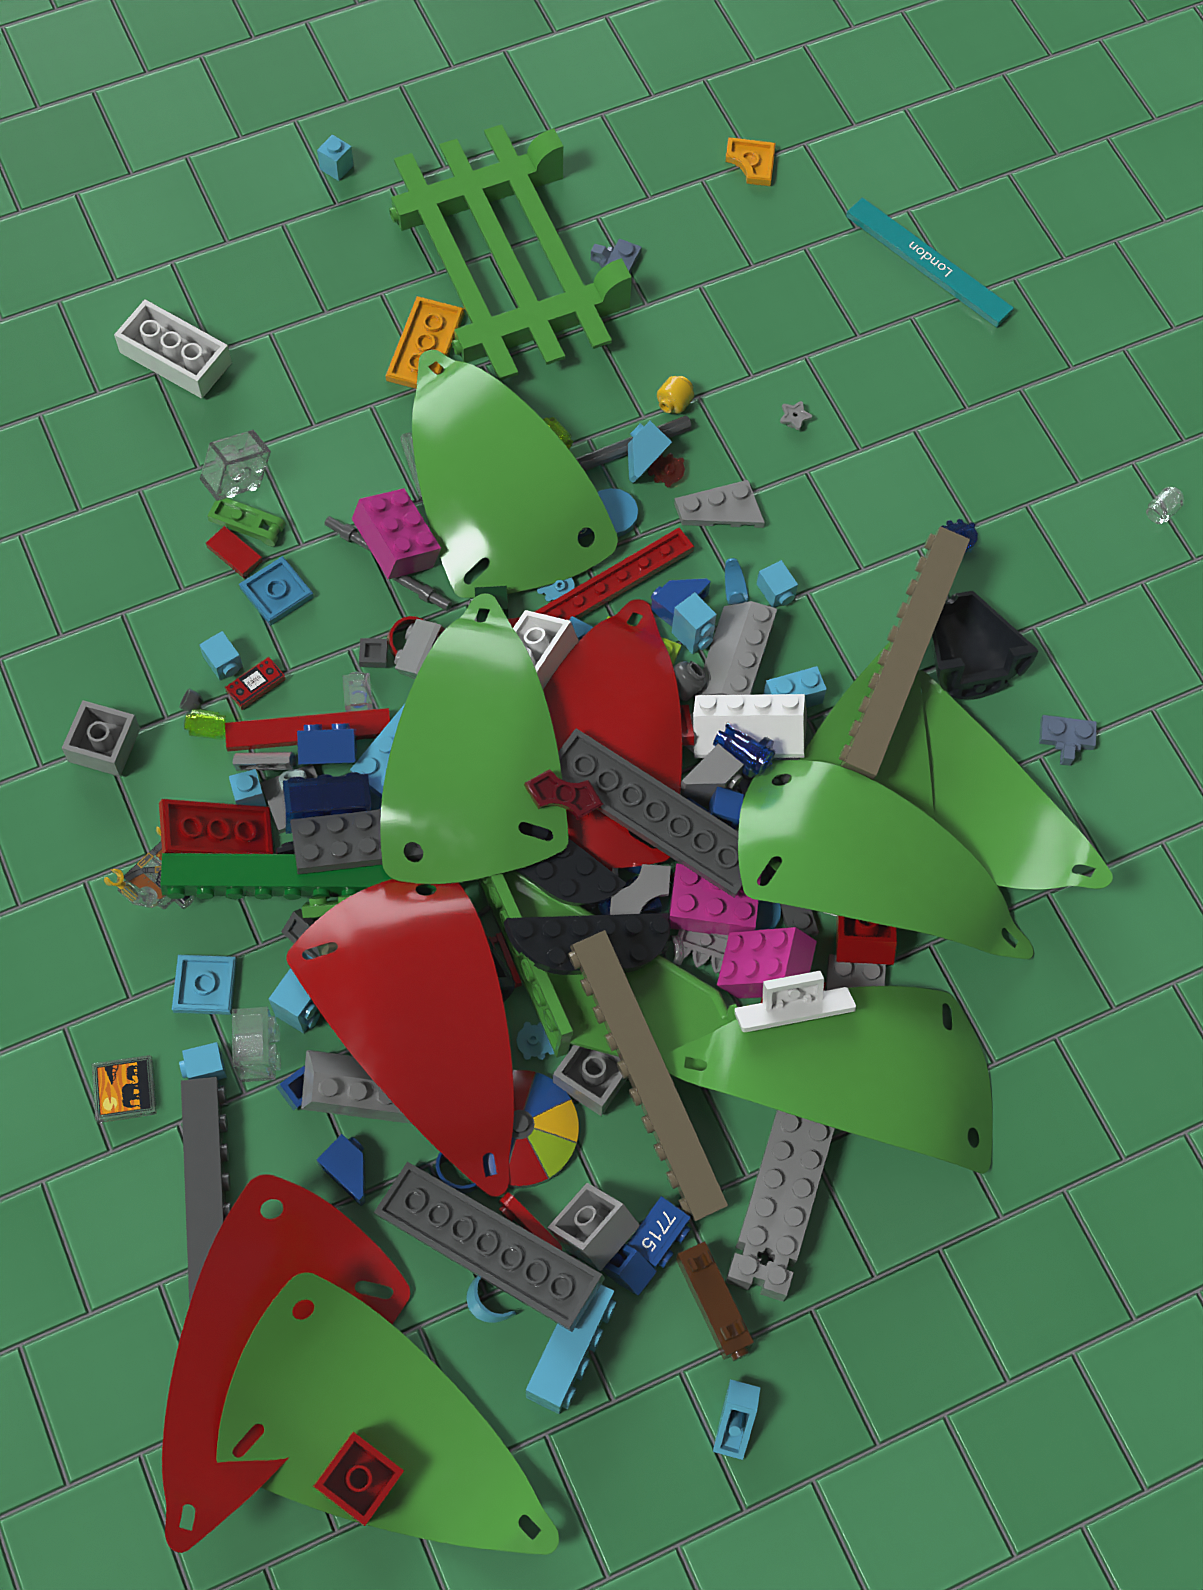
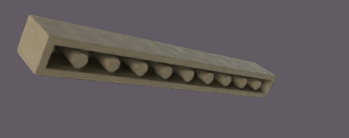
M941 526L935 534L930 533L924 545V548L928 549L925 557H920L915 567V571L919 572L916 580L911 579L905 593L909 595L907 603L902 602L896 615V617L900 618L898 625H893L888 634L887 640L890 641L888 650L883 649L877 664L881 665L878 673H873L868 684V688H871L869 697L864 696L858 711L862 712L859 721L855 720L850 728L848 735L852 736L849 745L845 744L840 753L841 767L855 771L872 780L876 777L970 539Z
M604 930L571 945L572 952L568 953L574 969L580 968L584 977V979L580 980L582 988L587 997L592 995L596 1004L592 1008L599 1024L604 1022L608 1031V1034L604 1035L611 1051L616 1050L621 1060L617 1062L618 1069L624 1079L628 1077L633 1087L629 1090L630 1096L635 1106L641 1105L645 1116L641 1117L647 1133L653 1132L657 1144L653 1146L659 1160H665L670 1170L666 1172V1176L672 1189L678 1188L682 1197V1199L678 1200L681 1210L688 1216L690 1215L691 1219L697 1221L727 1207L728 1204L606 931Z

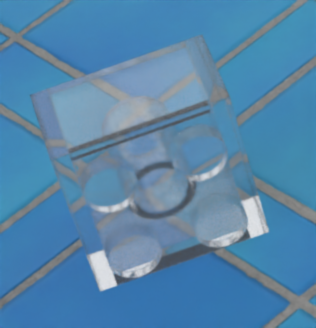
M254 430L210 442L200 480L216 501L232 498L237 494L247 491H254L261 485L271 451Z
M268 1007L232 1009L233 1068L240 1082L276 1080V1070H281L280 1053H277V1046L275 1042H280V1027L276 1022V1016H271Z

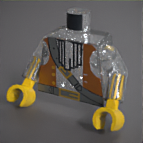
M157 826L156 832L161 836V829ZM161 841L125 875L119 869H111L117 875L115 883L108 877L104 878L106 885L117 886L118 892L136 906L148 908L158 906L161 909H166L175 901L182 909L190 906L195 898L194 896H185L181 899H171L167 896H162Z

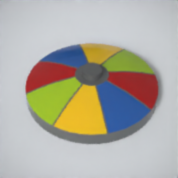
M513 1070L514 1120L509 1155L508 1187L518 1189L530 1188L551 1180L569 1163L577 1146L579 1122L570 1096L566 1091L554 1084L553 1079L534 1071ZM486 1153L483 1156V1167L486 1177L497 1174L492 1153Z

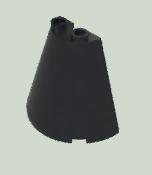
M974 591L956 593L948 601H945L931 636L938 682L943 691H947L951 697L957 699H978L1006 688L1010 685L1008 681L1016 674L1022 676L1028 670L1038 654L1037 648Z

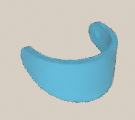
M477 1276L472 1281L467 1291V1305L476 1318L488 1323H497L516 1315L515 1311L498 1314L485 1308L478 1296V1283L481 1278Z

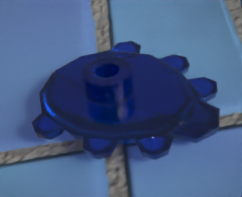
M958 519L957 523L948 520L946 522L947 526L941 525L943 528L970 539L966 551L973 547L978 540V533L975 530L974 523L967 524L962 519Z

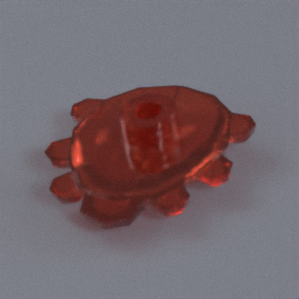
M671 453L667 454V457H663L661 454L649 466L651 469L648 471V475H655V483L661 481L669 488L684 476V458H673Z

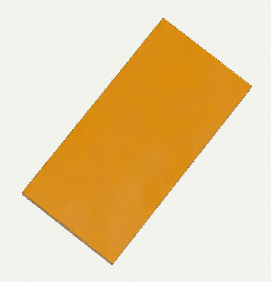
M417 296L386 373V381L416 389L421 354L428 350H437L447 357L449 356L452 341L455 340L454 329L460 327L465 314L464 308ZM437 361L428 366L437 375L441 374L444 369Z

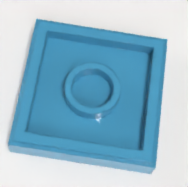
M283 556L239 584L242 592L270 626L314 598L313 592Z

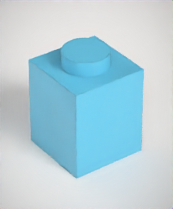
M331 135L317 150L320 170L338 181L354 166L352 147L334 135Z
M782 560L760 570L757 579V586L771 607L785 606L794 600L798 584Z
M223 631L199 644L203 658L219 680L235 675L243 667L240 655Z
M256 769L229 776L237 805L266 807Z
M217 1042L182 1051L184 1060L179 1061L183 1079L217 1077L219 1080L227 1078L222 1052Z

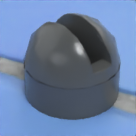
M189 688L181 700L180 708L188 712H196L201 709L203 699L199 693Z

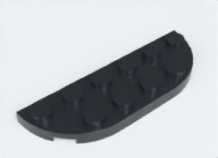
M521 822L518 826L522 834L545 841L553 839V833L549 829L526 822ZM569 838L568 845L563 851L535 864L516 869L518 873L551 898L572 906L603 903L611 899L613 895L626 886L625 881Z
M670 913L507 918L504 921V926L511 944L519 954L522 952L529 960L535 963L534 966L538 969L558 975H581L580 968L574 969L568 955V953L572 952L570 946L605 930L625 973L643 968L662 951L670 933Z

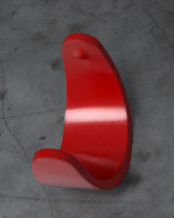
M408 616L399 619L388 633L387 640L388 649L394 657L397 654V650L393 645L394 630L402 624H414L416 619L423 620L422 618Z

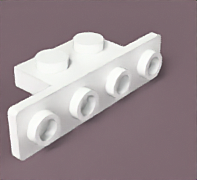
M821 971L763 981V1002L735 1008V1016L741 1031L750 1032L854 1012L856 1004L846 987L823 991L824 977Z

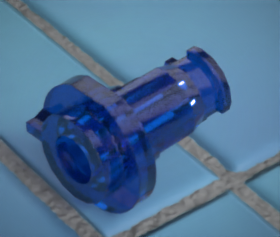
M727 722L725 732L719 730L714 739L713 746L721 745L743 763V773L751 778L756 774L758 776L762 775L768 766L772 765L771 762L776 752L773 749L774 741L769 737H764L759 742L745 732L734 729Z

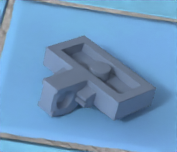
M622 239L618 240L614 248H606V246L594 244L590 260L599 263V266L603 268L610 262L622 258L629 273H631L641 254L642 247Z
M1042 715L1040 719L1039 744L1054 745L1055 749L1061 750L1060 765L1071 766L1072 761L1075 760V752H1080L1081 749L1094 750L1096 746L1097 722Z

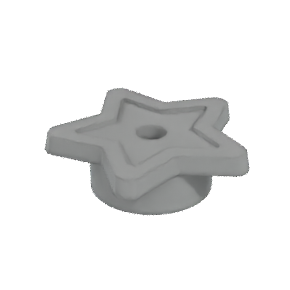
M802 401L793 406L788 404L781 406L784 415L780 423L786 424L790 428L800 430L804 421L812 419V415L804 411Z

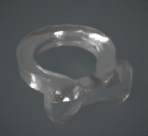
M669 935L659 955L666 958L669 944L673 942L676 947V956L672 963L680 967L684 958L683 941L677 935Z

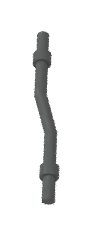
M331 516L327 517L324 523L325 526L339 533L340 537L348 542L353 541L370 551L363 537L358 533L357 528L350 524L344 525ZM406 575L393 578L397 583L418 594L419 598L427 603L432 602L446 611L452 606L450 600L436 593V589L427 584L422 585Z

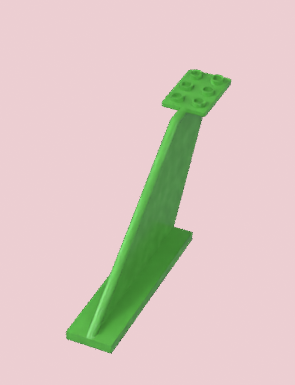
M516 870L478 879L556 1058L566 1055L570 1044L618 1056L617 1051H611L604 1035L608 1034L604 1022L599 1024L592 1008L596 1004L592 995L587 997L582 988L580 980L584 979L583 975H558L538 969L534 966L535 963L529 960L522 952L519 954L515 950L504 926V921L507 918L588 916L594 914L581 906L564 904L551 898ZM659 954L643 968L632 972H625V976L663 1061L666 1054L670 1051L708 1035L736 1019V1004L730 1005L727 1008L718 990ZM686 1057L684 1068L703 1071L707 1068V1063L704 1060Z

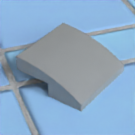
M294 752L236 753L233 757V766L236 771H249L256 769V771L293 770V766H296V755Z

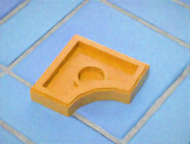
M728 137L725 162L739 167L746 176L747 184L771 186L776 143Z

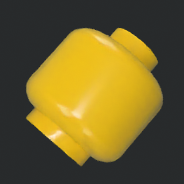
M683 376L669 377L657 391L659 407L666 413H682L694 399L692 383Z

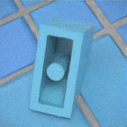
M651 421L645 426L640 423L630 433L633 439L628 443L629 480L632 483L672 443Z
M730 1379L713 1452L743 1460L757 1413L760 1387Z

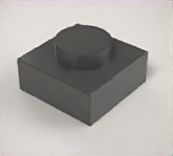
M360 638L359 666L387 668L388 640Z

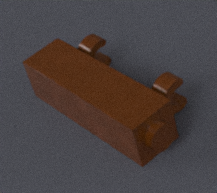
M704 1241L678 1253L676 1261L723 1360L731 1357L733 1361L745 1357L750 1353L748 1348L754 1342L706 1242Z

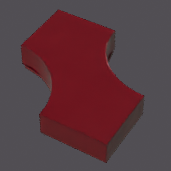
M550 769L524 784L538 809L546 806L562 807L570 811L577 820L603 805L589 780L580 783L566 782L558 778Z

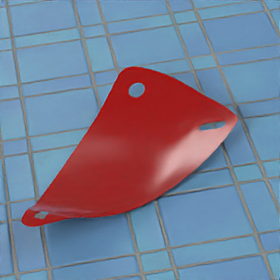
M635 599L628 602L616 615L601 621L583 636L559 665L543 689L550 713L558 752L577 728L680 794L682 725L676 676L650 605L644 600ZM633 612L643 616L636 626L627 624ZM597 809L579 820L570 811L566 810L568 838L604 866L607 864L609 868L642 866V864L650 865L663 862L670 858L661 850L653 849L631 836L628 829Z
M394 879L368 887L341 901L315 921L290 948L286 956L287 963L348 1051L405 1117L436 1149L479 1188L490 1196H500L507 1190L509 1185V1155L514 1120L513 1070L502 993L492 953L479 916L468 895L458 882L431 884L437 890L434 894L428 896L420 895L416 892V887L421 885L420 883L403 882ZM330 942L338 945L337 950L332 953L309 960L302 957L305 950ZM486 1153H492L497 1174L485 1177L483 1156Z
M263 1174L250 1180L225 1218L200 1272L179 1340L167 1399L162 1444V1479L166 1500L165 1538L168 1546L178 1553L188 1551L245 1503L288 1459L217 1462L216 1460L220 1421L238 1361L259 1320L285 1285L298 1274L313 1273L352 1294L391 1324L394 1323L410 1298L409 1285L399 1270L379 1246L355 1223L315 1193L274 1175ZM271 1199L279 1200L283 1204L282 1213L273 1219L263 1217L260 1212L262 1204ZM359 1281H367L392 1288L393 1295L388 1299L358 1293L355 1290V1285ZM310 1300L299 1301L293 1307V1316L296 1319L308 1318L314 1311V1304ZM262 1424L254 1425L233 1448V1455L237 1458L244 1456L262 1436L264 1426ZM186 1504H190L195 1508L192 1531L179 1527L183 1506Z

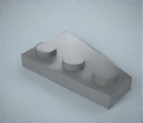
M748 480L674 499V505L682 525L714 526L715 524H730L731 527L754 525V528H764L765 522Z

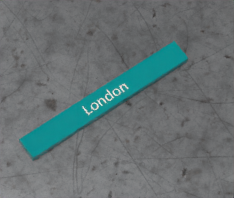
M863 197L847 211L846 217L995 327H998L1013 312L1014 307Z

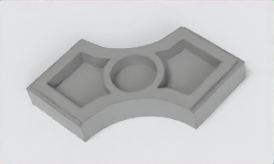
M642 864L638 878L630 886L621 889L611 897L610 915L640 914L643 907L650 900L656 897L668 896L671 866Z

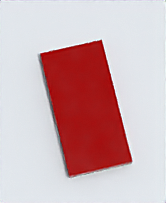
M161 799L159 802L162 853L274 854L270 807Z

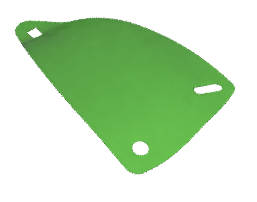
M428 350L422 353L419 358L417 388L412 412L414 457L429 525L433 536L441 547L439 555L455 594L462 598H475V587L507 585V594L553 584L557 580H565L578 575L609 557L617 547L618 537L608 512L597 490L579 462L545 421L518 395L486 371L466 362L452 360L437 350ZM436 361L445 369L439 375L435 374L428 367ZM583 528L592 529L595 535L594 542L589 547H582L578 542V533ZM482 558H488L490 561L489 567L474 582L466 584L464 582L465 574Z
M301 1273L293 1277L285 1285L259 1320L238 1361L220 1421L217 1463L288 1458L260 1488L314 1509L358 1522L312 1487L348 1436L355 1432L404 1470L366 1525L421 1539L471 1548L547 1555L556 1550L559 1544L558 1530L540 1504L521 1467L485 1418L433 1361L380 1314L335 1284L313 1273ZM301 1300H310L314 1304L313 1313L306 1319H296L292 1313L295 1304ZM262 1424L264 1426L262 1436L244 1456L235 1457L233 1455V1448L254 1425ZM523 1515L529 1516L541 1529L534 1540L519 1526V1519Z

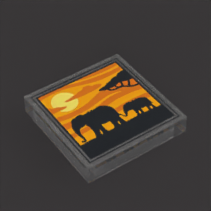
M151 1055L92 1064L95 1119L97 1123L157 1114L153 1058Z

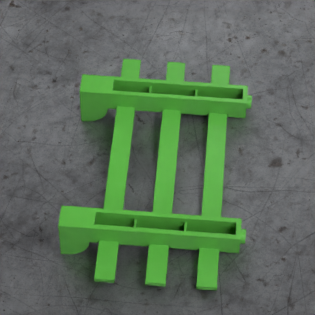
M502 124L485 129L484 134L499 163L474 171L457 138L441 143L439 148L454 177L427 185L412 153L394 158V163L408 192L391 197L392 208H389L393 223H398L401 231L422 224L425 225L472 323L454 329L455 340L452 341L454 352L456 355H460L463 362L466 363L488 356L499 381L518 375V370L509 354V348L534 340L546 365L565 359V354L554 333L581 324L592 348L595 349L612 343V339L601 317L630 308L632 277L623 259H617L604 266L595 276L594 282L584 286L535 190L536 187L563 179L564 146L554 128L538 135L529 145L527 154L520 156L517 155ZM516 195L564 293L541 301L537 300L489 204L490 202ZM470 209L518 306L517 309L491 316L444 217Z

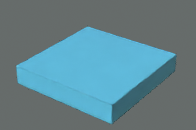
M178 955L172 1003L173 1013L231 1015L236 957Z

